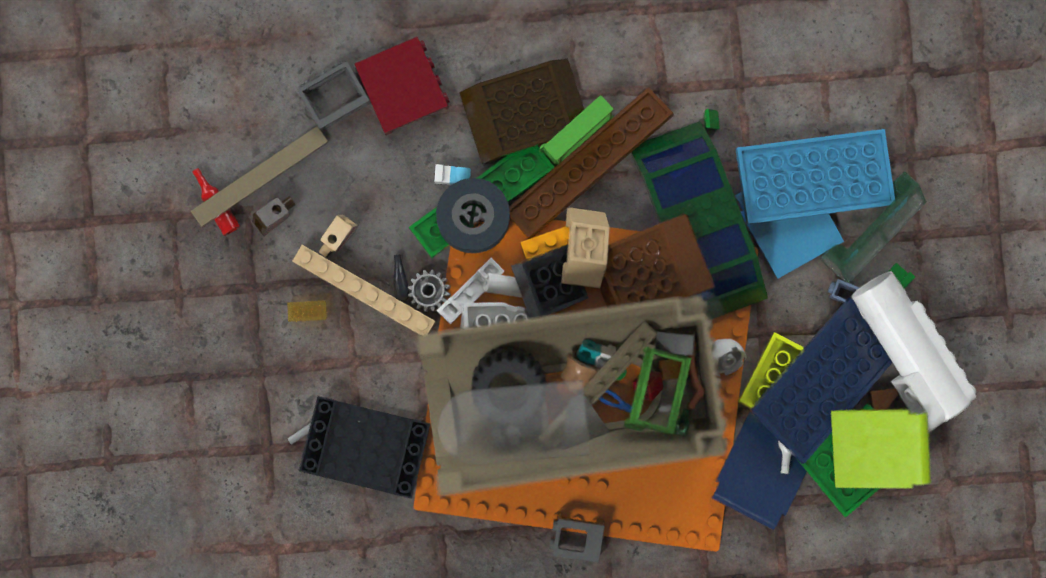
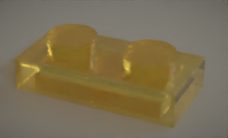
M326 301L287 302L288 322L327 320Z

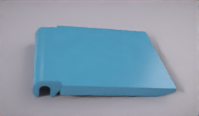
M741 191L740 193L734 195V197L738 200L740 204L739 206L743 210L741 211V215L746 223ZM829 214L747 224L777 279L844 242Z

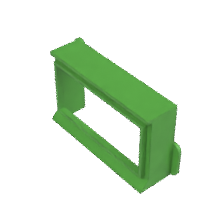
M600 95L547 144L544 143L539 148L540 152L544 150L546 157L557 166L613 118L611 111L614 109Z
M647 346L642 351L645 354L629 419H625L624 426L636 431L649 429L671 435L674 434L691 358H687L683 354L668 353ZM654 355L682 362L667 427L638 420Z

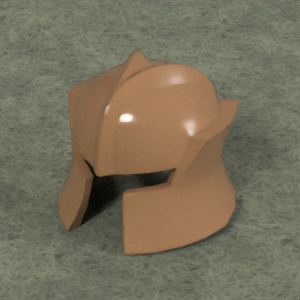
M568 353L567 363L560 377H562L568 391L579 393L601 368L581 360L577 361L572 357L573 353Z

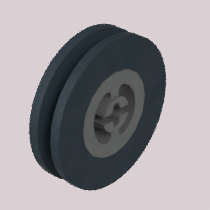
M468 178L455 182L444 191L437 205L436 219L442 237L450 246L465 253H481L492 249L504 238L509 227L510 210L506 197L497 186L483 179ZM478 204L486 210V213H482L480 208L476 206V216L474 217L473 224L476 226L484 222L481 226L469 228L461 223V218H464L468 225L471 223L470 215L473 212V205L463 210L466 205Z

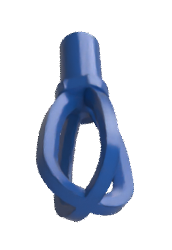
M609 389L604 393L614 397L619 404L609 402L603 399L602 396L599 398V401L606 405L622 409L628 413L631 412L632 406L622 401L617 394Z

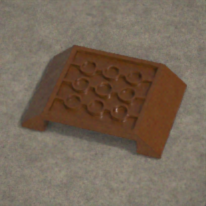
M687 214L662 222L608 245L607 265L600 285L607 308L674 298L685 299L715 287Z

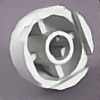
M719 339L714 342L715 350L712 351V357L717 360L718 370L715 371L716 376H720L719 373L729 375L744 364L742 360L744 357L746 359L747 356L738 342L732 339Z

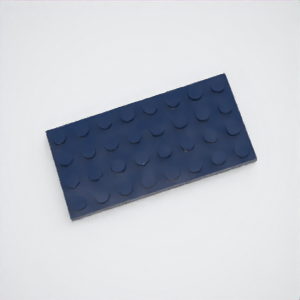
M848 298L750 408V411L801 464H804L832 433L831 411L852 410L893 363L869 324L862 317L852 298Z

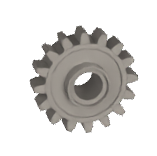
M423 270V275L417 273V279H411L413 285L408 286V288L412 290V293L408 294V296L414 298L411 301L412 304L418 303V309L424 306L425 312H428L429 308L436 312V306L440 308L442 306L441 303L447 301L445 297L451 295L449 292H446L451 287L450 285H445L447 278L441 279L442 274L440 272L435 275L434 270H431L430 274ZM428 286H433V294L426 296L425 289Z

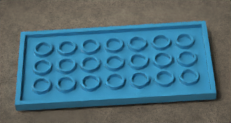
M885 129L735 148L746 225L896 205Z

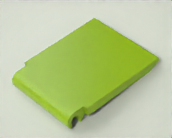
M910 410L831 411L835 488H913L914 484L931 483L928 414L926 412L917 414V412L910 413Z

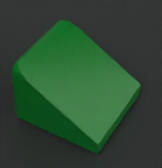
M706 109L704 111L706 131L719 130V113L717 110Z

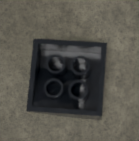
M568 244L511 265L530 319L546 317L588 299L584 286L562 284L563 264L567 262Z

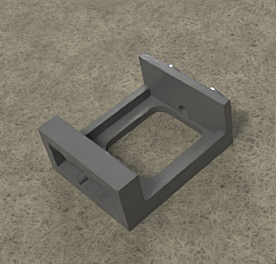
M559 513L558 519H554L552 530L556 531L555 538L551 537L550 549H553V556L599 563L605 520L597 519L596 522L562 518V513ZM562 528H571L586 531L585 550L574 551L559 548L560 530Z

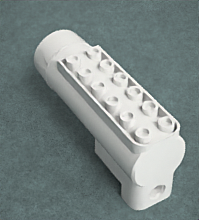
M892 271L872 279L852 294L851 297L862 317L869 324L900 373L891 382L899 392L905 405L911 413L923 414L926 412L928 414V433L941 423L960 414L971 404V401L976 398V389L973 385L969 384L966 379V373L963 369L959 368L956 363V357L946 347L944 338L936 331V326L926 315L924 306L918 301H910L906 291Z

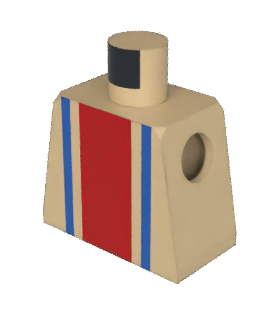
M337 215L320 239L324 244L319 253L328 258L333 250L335 252L340 251L358 225L345 215ZM334 235H335L336 238H337V241H336V242L333 241V236H334Z

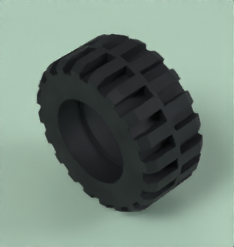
M508 346V350H503V347L497 348L496 353L490 351L486 353V358L482 357L478 362V366H475L471 394L474 397L473 402L476 407H479V412L482 415L487 414V419L492 422L496 419L498 424L504 425V422H509V425H515V421L523 423L526 421L527 416L532 418L536 415V410H540L542 401L545 400V371L542 370L539 360L535 361V356L531 353L526 355L524 349L519 348V351H516L514 347ZM501 373H516L527 382V390L520 397L504 399L492 391L490 387L491 380Z

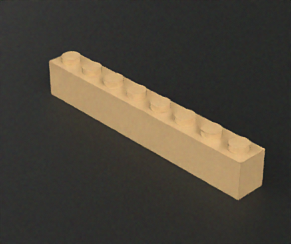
M301 245L293 259V262L419 335L430 334L436 324V321L304 245Z

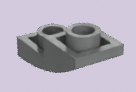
M656 331L658 334L655 336V349L674 354L693 355L694 334Z

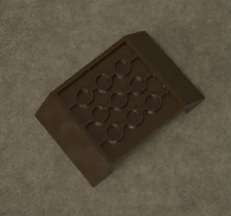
M568 58L534 65L477 83L459 92L482 165L499 160L502 156L549 142L584 110Z

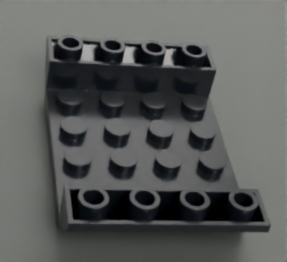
M317 396L299 472L412 499L430 423Z

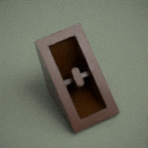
M896 388L871 391L868 393L870 406L874 410H887L899 392Z

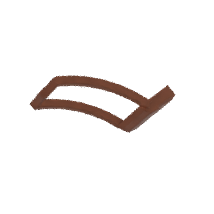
M694 341L693 355H688V358H691L689 374L696 390L686 405L690 410L695 409L705 392L698 380L695 369L696 341Z

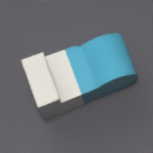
M436 164L434 182L435 184H454L457 181L470 178L471 169Z

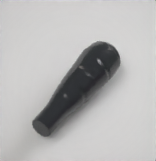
M394 255V297L400 301H406L409 298V288L401 255Z

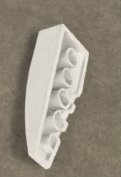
M502 302L463 303L460 329L527 320L530 317L527 309L524 307H515Z

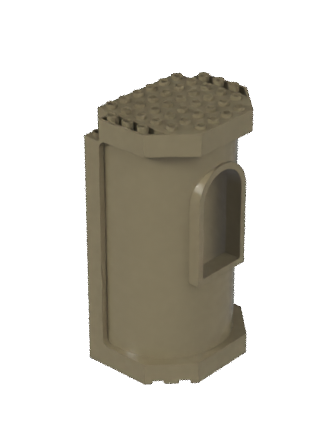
M701 296L685 299L674 298L417 335L419 356L422 360L423 369L427 370L424 373L436 463L438 466L441 465V468L438 469V475H436L439 496L724 455L725 450H728L727 439L723 438L722 434L727 429L725 417L722 418L721 410L724 409L723 399L718 396L721 385L720 379L715 376L718 366L716 358L712 357V351L715 350L713 338L709 337L712 326L710 318L707 319L705 314L707 312L706 301H702ZM643 322L655 331L694 334V341H696L694 357H696L698 380L705 392L695 409L690 410L687 408L686 405L696 390L691 378L686 379L674 434L671 435L649 429L636 431L626 428L624 426L625 421L604 423L610 431L609 433L561 450L563 438L552 449L539 438L540 435L534 434L521 437V445L510 446L507 443L505 447L494 448L491 423H498V420L494 419L492 422L487 419L488 415H482L479 412V407H476L473 402L474 397L471 394L475 366H478V362L482 357L486 358V353L490 351L496 353L497 348L503 347V350H508V346L514 347L516 351H519V348L524 349L526 355L531 353L535 356V361L539 360L545 374L563 372L567 363L568 353H573L572 357L577 361L580 360L577 357V352L583 340L588 339L606 347L611 345L616 347L617 351ZM655 338L647 345L648 347L655 349ZM641 352L631 364L641 368L645 352ZM654 355L650 370L660 372L658 361L670 359ZM505 372L495 376L491 380L490 387L497 396L504 399H514L526 392L527 382L516 373ZM678 379L662 380L663 390L651 402L646 412L639 416L638 420L667 427ZM545 400L542 401L540 410H536V415H534L539 417L541 434L549 426ZM507 431L502 432V436L507 437Z

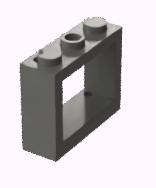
M347 61L336 63L332 70L316 75L315 80L311 82L307 80L299 85L300 88L297 89L321 132L371 104ZM346 72L360 97L325 118L320 119L307 94Z

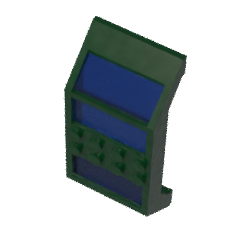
M699 121L644 141L632 151L631 156L643 179L659 224L687 214L714 282V288L687 298L701 296L702 301H706L707 312L705 314L707 319L710 318V320L768 299L758 256L718 152L701 122Z

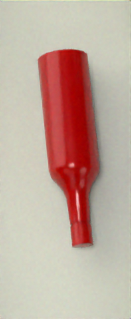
M199 168L192 171L201 186L203 202L220 192L216 187L211 186L207 182ZM230 209L214 219L224 236L231 234L240 227Z

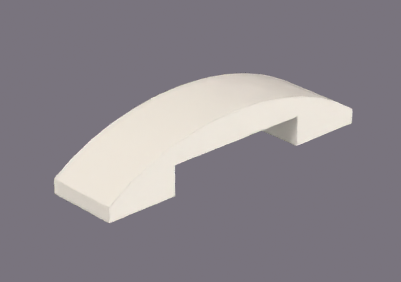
M492 258L437 310L449 324L462 314L463 303H474L485 292L484 281L487 273L498 275L504 273V270Z

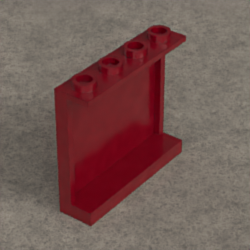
M418 37L354 63L385 136L409 123L444 108L448 109L447 103H450L446 92L442 93L439 87L442 85L439 75H434L432 69L435 66L431 57H426L424 52L427 51L424 41H419Z

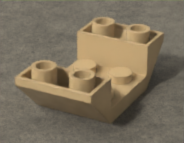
M568 207L566 227H570L567 262L563 264L562 284L600 288L607 265L609 224L606 213Z

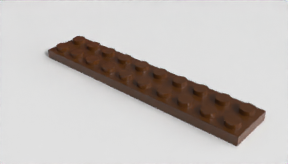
M648 87L509 206L510 219L531 239L674 116V113Z

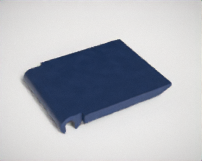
M749 412L716 479L718 485L711 498L774 530L781 516H786L806 471L796 458L791 455L789 474L781 473L782 451L778 446L779 440L754 414Z

